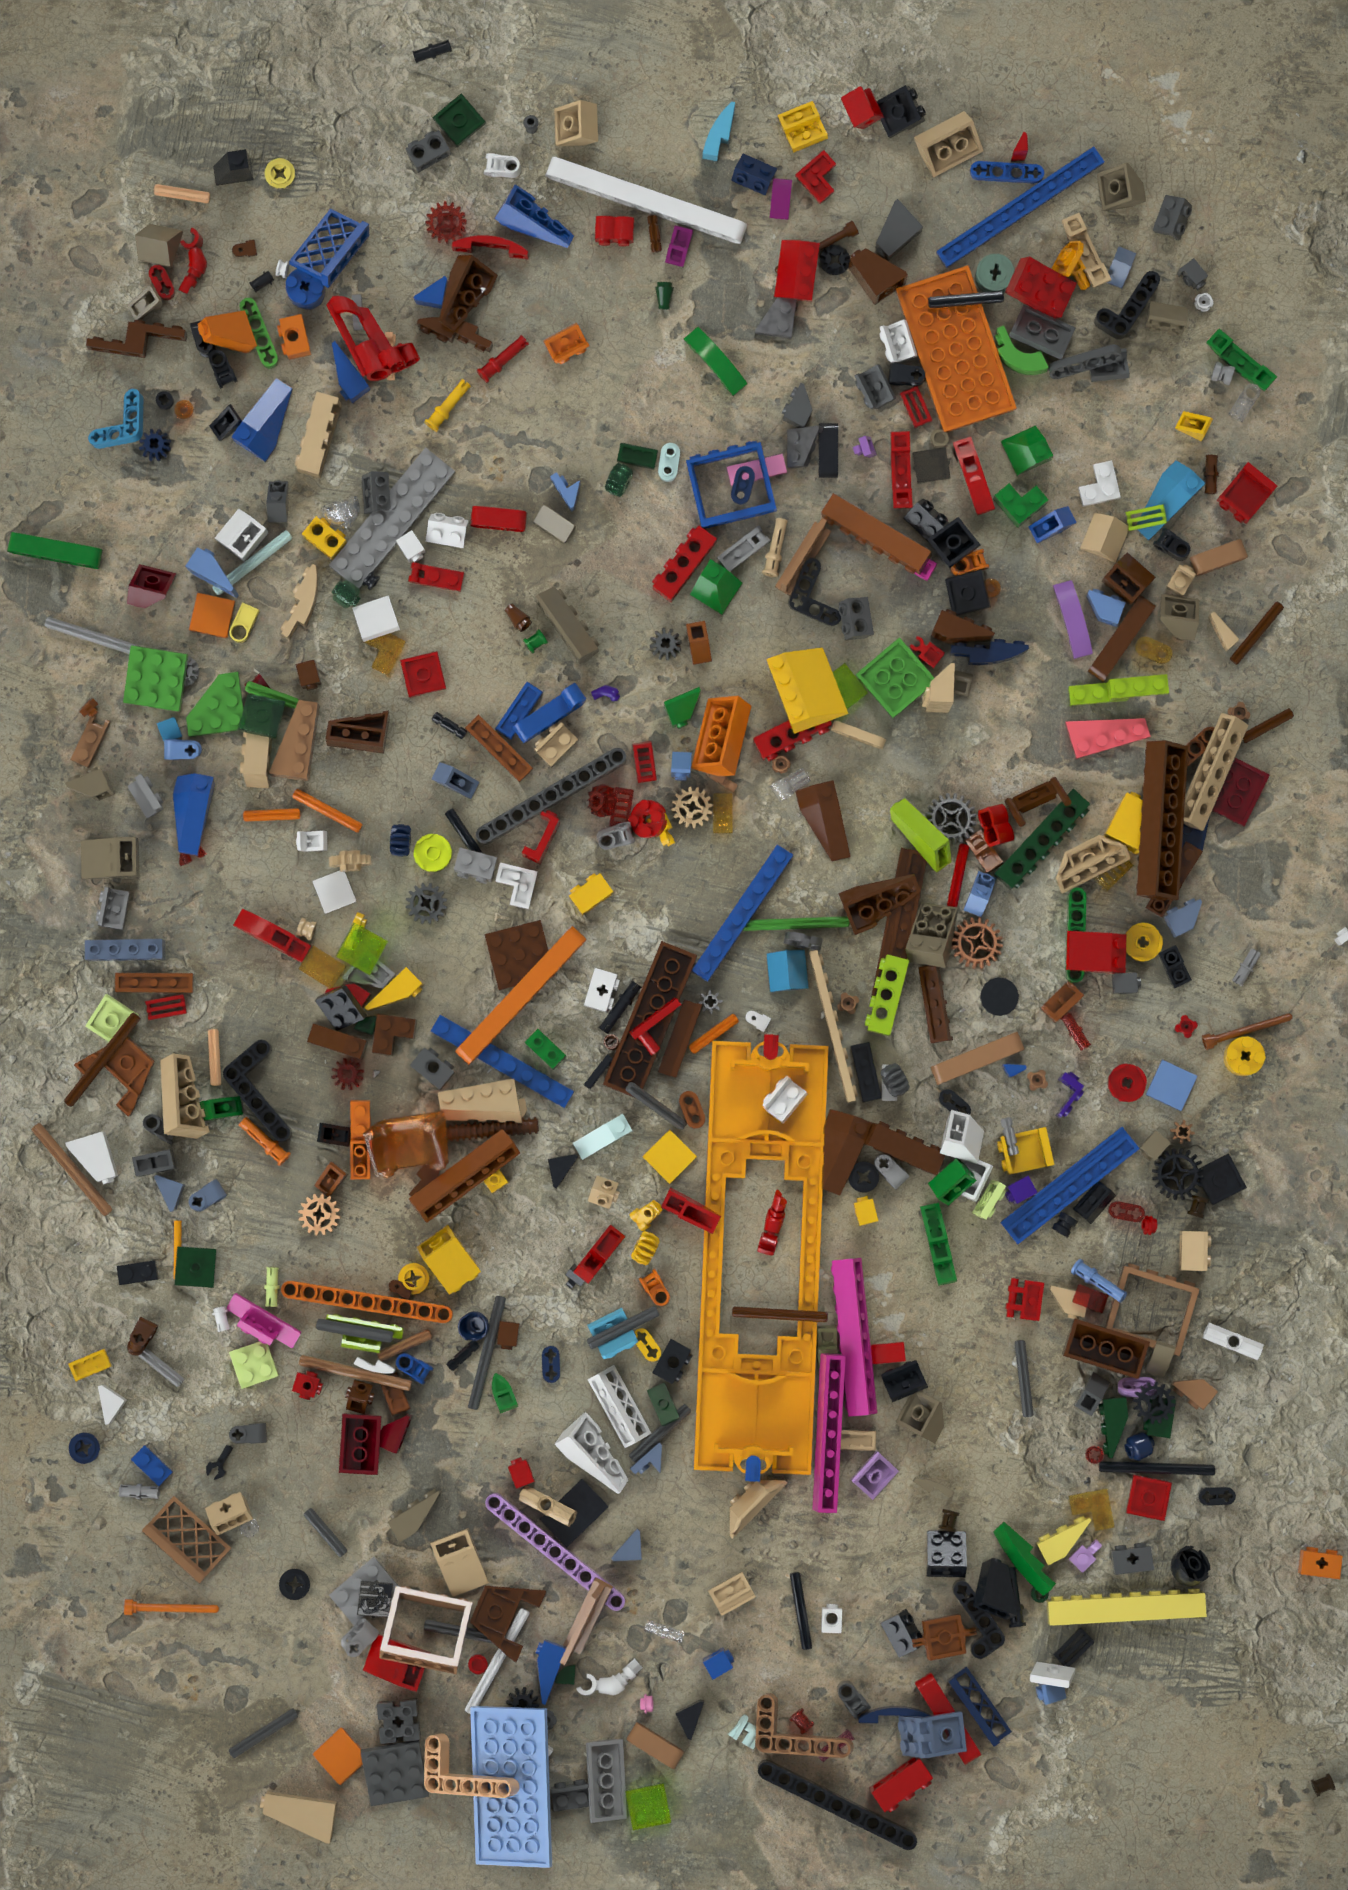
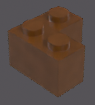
M377 1014L372 1053L393 1056L395 1037L415 1040L417 1020Z

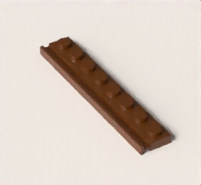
M901 847L895 878L915 874L921 890L927 861L917 850ZM921 892L904 905H899L887 917L874 985L876 977H881L882 970L879 969L881 958L885 959L888 954L908 959L905 949L916 919ZM888 971L886 979L888 981H895V972ZM873 985L872 995L876 996L877 988H874ZM889 990L881 991L882 999H891L892 995Z

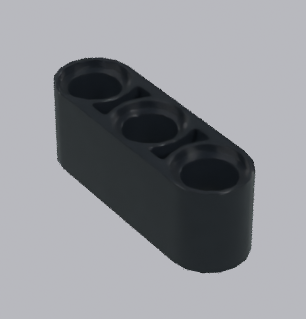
M819 423V426L823 427L822 433L819 432V478H838V423Z

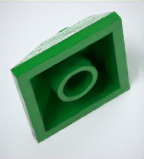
M1036 425L1001 441L1017 476L1047 463L1053 458L1052 451L1045 437Z
M710 559L690 595L723 615L743 582L726 568Z
M700 687L664 701V709L673 728L681 729L691 721L701 696Z

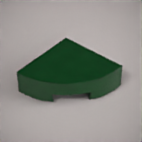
M377 1016L365 1017V1019L357 1022L354 1030L373 1035Z
M576 1664L568 1665L561 1669L556 1676L555 1683L574 1685Z

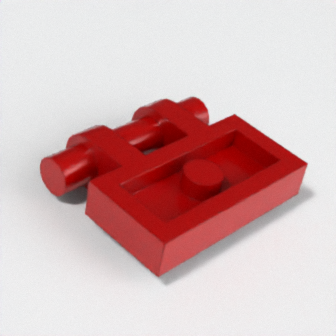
M1011 1278L1010 1286L1008 1285V1303L1005 1306V1309H1007L1006 1317L1014 1318V1312L1018 1310L1020 1311L1019 1319L1039 1321L1044 1283L1024 1280L1023 1288L1018 1287L1019 1279ZM1017 1293H1023L1021 1305L1016 1304Z

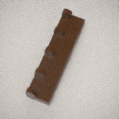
M928 965L918 967L930 1042L933 1044L952 1041L953 1036L950 1035L949 1029L950 1019L947 1017L945 1005L947 1000L944 999L942 987L944 981H941L940 975L941 967Z

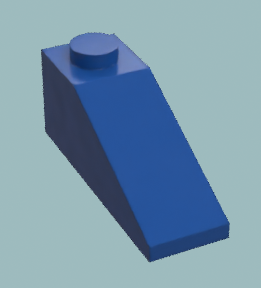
M334 341L332 342V348L341 388L340 394L345 401L349 399L351 403H354L369 392L370 387Z
M546 1639L543 1643L539 1642L536 1654L539 1655L537 1662L541 1700L544 1705H546L561 1664L560 1661L567 1648Z

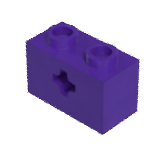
M1025 1176L1005 1187L1007 1200L1009 1203L1013 1202L1014 1204H1018L1038 1193L1029 1176Z

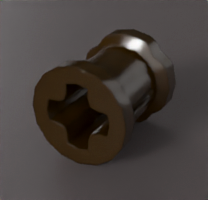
M1192 1195L1193 1201L1187 1214L1204 1219L1203 1212L1209 1200Z
M943 1509L942 1523L938 1528L956 1532L954 1527L957 1516L960 1513Z
M1329 1773L1318 1780H1310L1317 1797L1320 1796V1793L1328 1790H1336Z

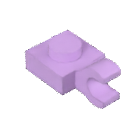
M1095 1539L1087 1548L1081 1545L1068 1559L1083 1573L1096 1560L1093 1554L1102 1547V1544Z

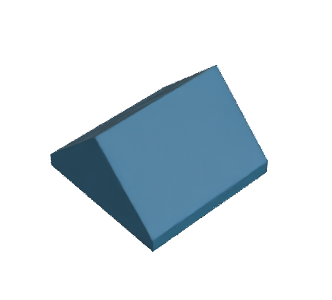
M785 950L766 954L770 992L809 989L805 950Z

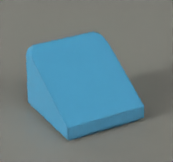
M175 717L157 723L163 741L165 739L183 737Z

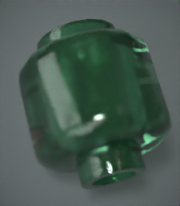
M340 580L331 592L333 600L343 608H349L351 605L355 607L361 599L358 596L360 589L349 580H344L343 582Z

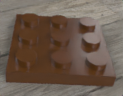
M541 920L484 934L499 991L515 987L549 951Z

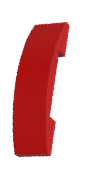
M477 235L452 242V250L456 252L472 253V246L509 250V258L526 260L529 258L526 249L513 241L501 237Z
M910 431L890 432L893 509L913 508Z

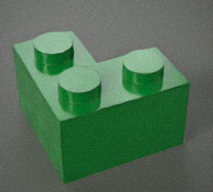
M1010 483L996 493L993 498L1017 528L1043 508L1049 500L1037 485L1021 497Z

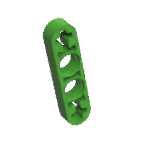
M244 298L240 302V310H245L247 317H249V324L253 320L261 322V326L258 329H252L256 344L260 337L267 338L268 343L264 347L257 344L256 350L263 366L272 369L277 366L279 361L277 353L255 300ZM246 303L254 305L251 307L254 315L250 316L248 310L243 309L246 307ZM268 350L270 356L275 357L272 359L273 363L269 364L268 361L265 362V360H267V356L265 352L261 354V351Z

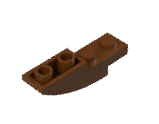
M439 317L421 318L417 321L421 332L427 335L432 333L437 336L438 340L447 343V341L452 343L456 336L459 342L475 345L474 348L483 353L485 351L490 353L493 347L492 341L479 336V327L463 321L455 331H451L439 322Z
M1188 841L1182 847L1179 890L1203 852ZM1150 899L1145 908L1162 918L1173 900Z

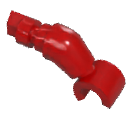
M194 228L190 229V233L195 236L192 243L187 244L184 240L180 241L181 245L188 250L189 258L188 276L184 277L178 291L185 294L189 292L191 287H196L198 283L196 281L197 278L200 279L201 275L205 274L207 268V260L201 249L203 238Z
M779 1190L775 1191L772 1206L767 1211L764 1225L766 1233L762 1232L757 1248L759 1253L773 1256L779 1238L775 1235L779 1234L785 1219L784 1211L787 1200L781 1197L782 1193Z

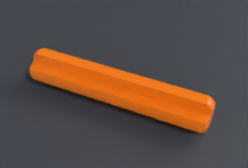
M299 809L249 810L243 812L244 821L300 819L301 816Z
M731 1014L692 1042L688 1048L693 1054L697 1053L739 1022L735 1014Z

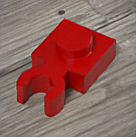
M917 636L916 640L919 641L920 646L915 647L911 644L909 646L910 649L915 652L919 651L921 654L918 658L934 669L945 655V652L931 642L926 646L923 639Z

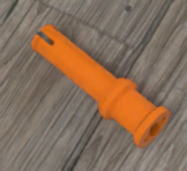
M248 1117L244 1118L238 1125L265 1149L266 1155H270L278 1162V1166H281L290 1157V1152H286L279 1146L278 1141H273Z

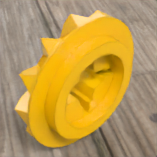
M410 1263L400 1270L398 1281H401L407 1289L412 1290L411 1294H418L428 1286L429 1274L422 1265ZM411 1270H413L415 1276H422V1278L416 1281V1287H410L406 1284V1282L413 1284L412 1281H406V1279L411 1277Z

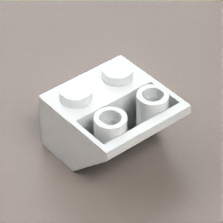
M238 509L215 539L245 562L269 532L251 516Z
M951 1110L945 1125L940 1154L977 1164L984 1134L983 1129L970 1115Z

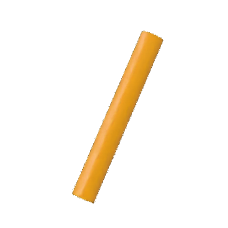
M174 1221V1279L177 1246L182 1247V1221Z

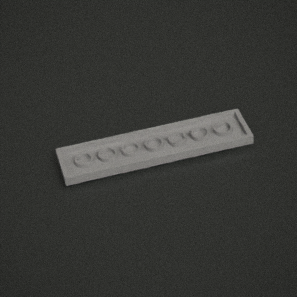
M425 447L390 490L391 509L372 512L332 560L329 567L360 590L368 574L378 568L397 545L396 540L406 534L456 472Z

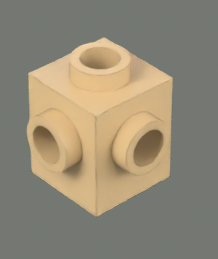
M596 1176L588 1202L610 1209L612 1202H617L620 1192L616 1190L619 1183Z

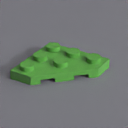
M239 672L219 674L186 717L189 737L244 730L246 721Z

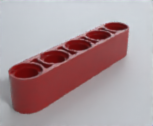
M931 1672L914 1682L934 1715L955 1712ZM964 1727L967 1751L960 1752L958 1755L966 1765L982 1754ZM945 1729L944 1732L946 1733V1735H947V1737H948V1736H949V1732H948L947 1729Z

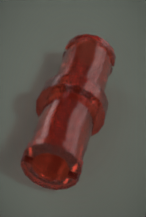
M1071 1012L1060 1018L1069 1031L1068 1035L1073 1037L1080 1051L1091 1046V1043H1089L1082 1032V1026L1079 1027Z

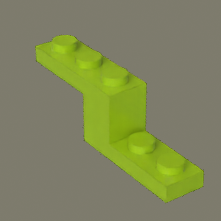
M1167 674L1109 679L1107 683L1069 686L1068 691L1070 706L1128 701L1132 697L1169 694Z

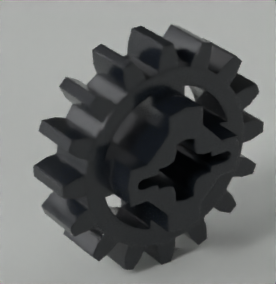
M1156 1381L1153 1386H1151L1150 1382H1147L1146 1388L1142 1385L1139 1386L1141 1392L1135 1391L1138 1398L1132 1399L1133 1402L1137 1403L1133 1409L1139 1410L1137 1416L1143 1415L1144 1422L1150 1419V1424H1154L1155 1420L1160 1424L1162 1423L1161 1418L1168 1420L1167 1414L1174 1413L1170 1408L1176 1406V1404L1171 1403L1175 1396H1169L1172 1390H1165V1384L1158 1387V1382ZM1156 1389L1152 1395L1145 1394L1149 1390ZM1163 1394H1164L1165 1397H1166L1167 1406H1166L1165 1404H1163V1400H1162ZM1157 1397L1156 1402L1159 1403L1158 1406L1151 1408L1150 1399L1154 1400ZM1141 1400L1145 1402V1412L1142 1409ZM1160 1410L1163 1412L1160 1415L1152 1416L1154 1411Z

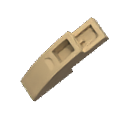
M313 563L311 567L305 569L302 575L304 579L301 584L298 583L294 588L293 593L295 595L293 597L299 603L294 604L290 611L292 615L289 621L285 620L281 627L282 636L288 640L291 639L299 624L304 627L307 626L315 607L319 578L318 568Z

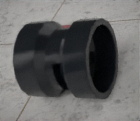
M1061 1212L1058 1216L1059 1221L1054 1223L1052 1229L1068 1238L1071 1234V1227H1075L1078 1221Z

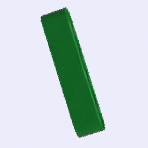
M15 532L10 534L7 552L16 555L92 569H99L103 551L96 547Z
M1082 888L1072 889L1067 897L1066 955L1067 931L1086 932L1087 896ZM1074 892L1081 894L1082 900L1080 902H1075L1072 899ZM1072 912H1079L1081 920L1074 921L1071 916ZM1065 968L1066 979L1069 982L1078 983L1084 978V971H1079L1080 977L1073 979L1070 976L1071 970H1066Z

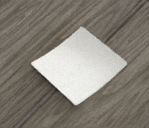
M339 870L313 881L325 914L356 902L345 872H340Z

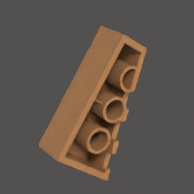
M298 700L269 771L270 776L309 781L320 705L317 702Z

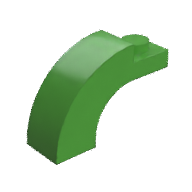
M1004 325L997 328L994 337L998 346H1002L997 351L1000 360L1008 368L1025 375H1038L1048 371L1049 367L1041 350L1031 354L1023 353L1014 347Z

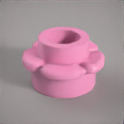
M647 1694L644 1695V1698L640 1699V1709L644 1710L645 1714L653 1712V1696H647Z

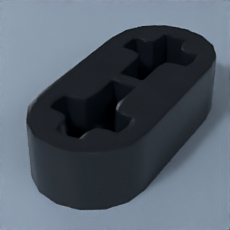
M946 1089L939 1094L940 1104L949 1112L951 1110L959 1112L955 1107L957 1104L961 1108L965 1106L966 1113L968 1115L971 1114L970 1106L954 1091ZM944 1093L952 1095L951 1100L955 1102L953 1105L950 1102H943L944 1097L942 1095Z
M1205 1487L1198 1492V1500L1207 1506L1229 1505L1236 1498L1234 1490L1229 1487ZM1225 1490H1228V1493L1232 1496L1228 1498V1501H1225L1224 1498H1218V1494H1225ZM1205 1491H1208L1209 1494L1215 1495V1498H1209V1502H1206L1202 1495H1205Z

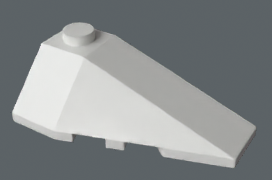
M585 1412L562 1432L555 1445L569 1460L619 1494L628 1482V1478L618 1460L613 1459L608 1450L610 1446L608 1442L605 1443L600 1435L601 1429Z

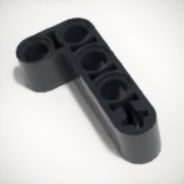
M1149 271L1143 276L1119 315L1107 308L1100 309L1094 319L1096 327L1117 340L1125 338L1160 283L1159 274ZM1150 279H1153L1154 281L1153 283H1151L1149 288H1145L1148 281ZM1137 294H1143L1144 297H1145V300H1144V301H1139V300H1137V299H1136V295H1137ZM1133 310L1135 316L1129 317L1125 311ZM1105 315L1109 321L1103 323L1100 321L1099 316ZM1121 325L1124 327L1125 332L1119 333L1115 327Z
M957 1580L952 1586V1591L982 1633L979 1638L971 1643L970 1651L975 1658L983 1659L1004 1644L1005 1636L988 1612L978 1608L973 1611L968 1609V1603L975 1599V1592L965 1580ZM960 1584L962 1586L966 1585L964 1590L969 1596L964 1602L962 1601L965 1598L961 1592L957 1593L959 1590L957 1586ZM983 1616L989 1618V1624L985 1627L979 1625V1620ZM993 1633L1000 1634L1001 1639L999 1642H991L990 1637ZM976 1645H984L985 1650L982 1654L974 1652Z

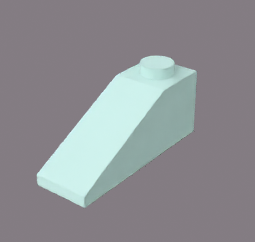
M621 1114L575 1141L573 1145L583 1160L633 1131L624 1115Z

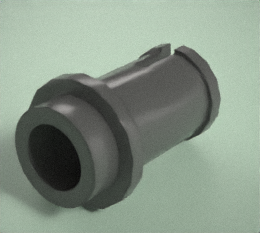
M533 115L525 117L523 124L526 131L530 134L537 132L538 119Z

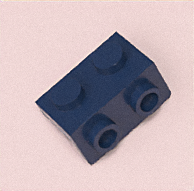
M743 153L734 169L731 181L766 195L778 168Z

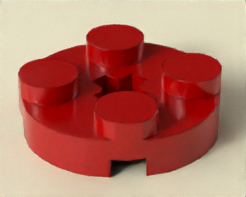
M641 800L633 808L628 822L631 823L632 830L639 837H657L662 834L667 825V820H665L666 810L657 801ZM651 815V816H650L651 822H650V823H648V822L646 823V816Z
M1126 1063L1115 1067L1108 1076L1107 1085L1111 1095L1118 1101L1133 1102L1143 1095L1147 1079L1141 1068ZM1124 1078H1127V1080H1132L1130 1088L1122 1086Z

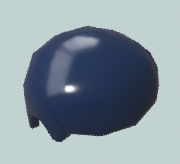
M472 1311L465 1314L459 1320L457 1327L463 1339L478 1341L487 1335L490 1326L486 1316L481 1312Z

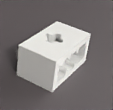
M595 968L584 1006L606 1013L608 1009H612L614 998H611L613 990L617 991L620 982L617 979V974ZM602 986H606L605 989L608 991V993H604L603 996H600V992L597 991V989H601Z

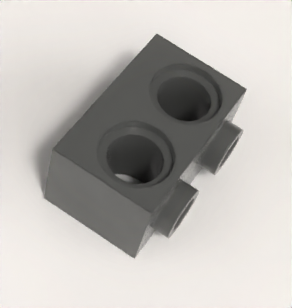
M439 130L427 133L424 136L425 138L420 141H412L406 148L407 155L418 173L451 155L450 149ZM439 142L441 145L439 148L433 149L431 144ZM417 151L424 152L421 158H416L414 154Z
M868 597L848 598L839 602V614L842 619V633L845 640L865 639L874 635Z
M171 1149L132 1157L136 1177L177 1169L174 1153Z

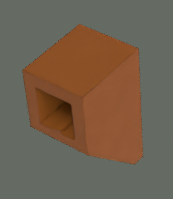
M705 621L686 624L693 665L712 662Z

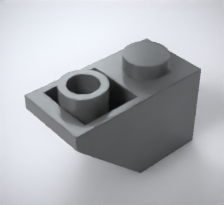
M800 383L799 387H794L790 395L793 398L790 405L786 403L782 414H784L783 421L797 428L806 427L813 411L805 385Z
M277 480L269 482L266 501L268 522H287L288 481Z
M1093 1372L1073 1406L1092 1416L1110 1382Z

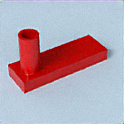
M674 997L632 1029L629 1034L634 1040L638 1038L651 1055L655 1054L661 1048L647 1030L682 1004Z

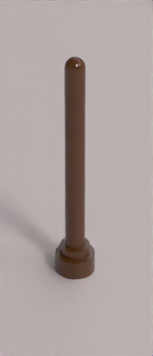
M854 222L846 223L842 231L821 241L819 251L845 237L853 238L858 235L859 232ZM778 266L775 267L776 273L778 271Z

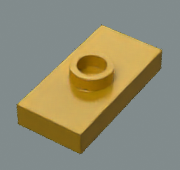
M105 1348L68 1363L75 1382L112 1367Z

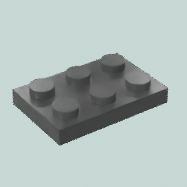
M1023 305L1009 337L1061 360L1076 328Z

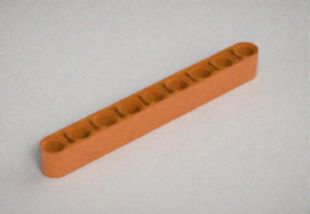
M575 927L569 928L456 1049L455 1053L470 1065L587 939Z
M287 1281L281 1287L282 1295L289 1299L438 1323H447L453 1318L452 1309L446 1305L297 1281ZM289 1284H293L296 1288L293 1295L286 1293V1286ZM308 1287H312L315 1291V1295L312 1298H307L305 1295V1290ZM327 1290H331L334 1293L332 1301H326L324 1298V1293ZM347 1293L353 1296V1302L349 1305L343 1301V1297ZM366 1296L370 1297L373 1302L369 1308L362 1304V1300ZM385 1299L392 1303V1307L388 1311L382 1309L381 1306ZM405 1302L411 1306L408 1314H404L401 1311V1305ZM422 1306H428L430 1309V1314L427 1317H423L420 1314ZM441 1309L449 1311V1318L447 1320H442L439 1317Z

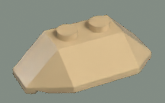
M1098 835L1066 851L1056 876L1060 892L1063 894L1130 860L1126 845Z
M760 1479V1482L750 1481L744 1487L746 1491L741 1496L737 1494L730 1501L732 1504L730 1506V1537L733 1539L788 1482L785 1479Z

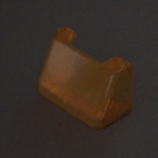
M444 1111L384 1119L376 1122L363 1133L375 1177L383 1176V1178H389L394 1176V1172L398 1169L430 1165V1168L439 1171L445 1169L449 1163L447 1125Z

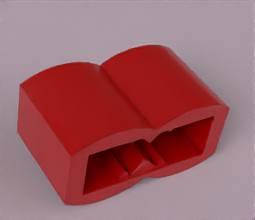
M596 216L595 242H598L601 246H609L610 243H618L619 246H629V244L634 243V217Z
M1003 804L978 810L979 822L984 829V838L989 847L1014 841V832L1008 822V812Z

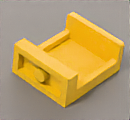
M1046 1127L1016 1133L1017 1143L1015 1144L1019 1149V1153L1016 1155H1008V1145H1006L1004 1136L999 1137L1000 1141H997L999 1153L1002 1152L1004 1160H1001L1003 1172L1007 1171V1175L1055 1165Z

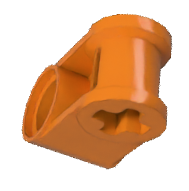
M984 549L975 550L959 561L964 564L965 570L960 571L954 565L951 567V572L958 576L988 569L989 564H986L983 555Z
M655 1269L644 1278H638L647 1294H649L657 1306L663 1307L669 1303L670 1295ZM659 1292H664L667 1296L664 1303L656 1301V1295Z

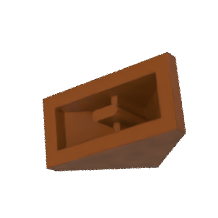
M330 1162L314 1186L329 1197L348 1174L334 1162Z

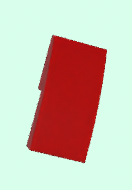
M904 1342L871 1345L872 1364L906 1361Z

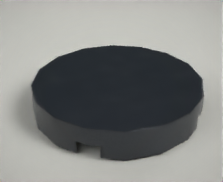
M997 977L991 979L984 984L981 990V1004L992 1015H1007L1018 1004L1019 994L1017 987L1006 978Z

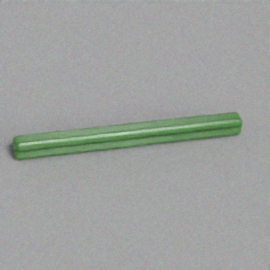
M847 916L750 920L743 931L849 927L850 922Z

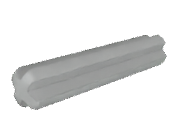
M145 1348L141 1355H138L176 1387L183 1383L184 1378L147 1348Z

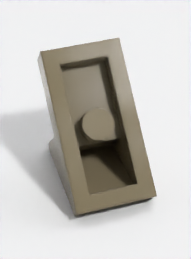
M151 284L127 304V307L135 320H142L152 310L161 309L162 300L153 284Z

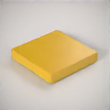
M670 1129L642 1156L669 1184L697 1158Z

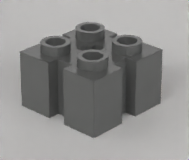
M417 1698L402 1699L400 1705H394V1700L377 1703L378 1720H383V1725L379 1727L380 1744L395 1743L398 1737H403L404 1742L420 1740V1721L415 1722L414 1716L419 1714ZM399 1716L400 1720H404V1723L398 1725L394 1720Z

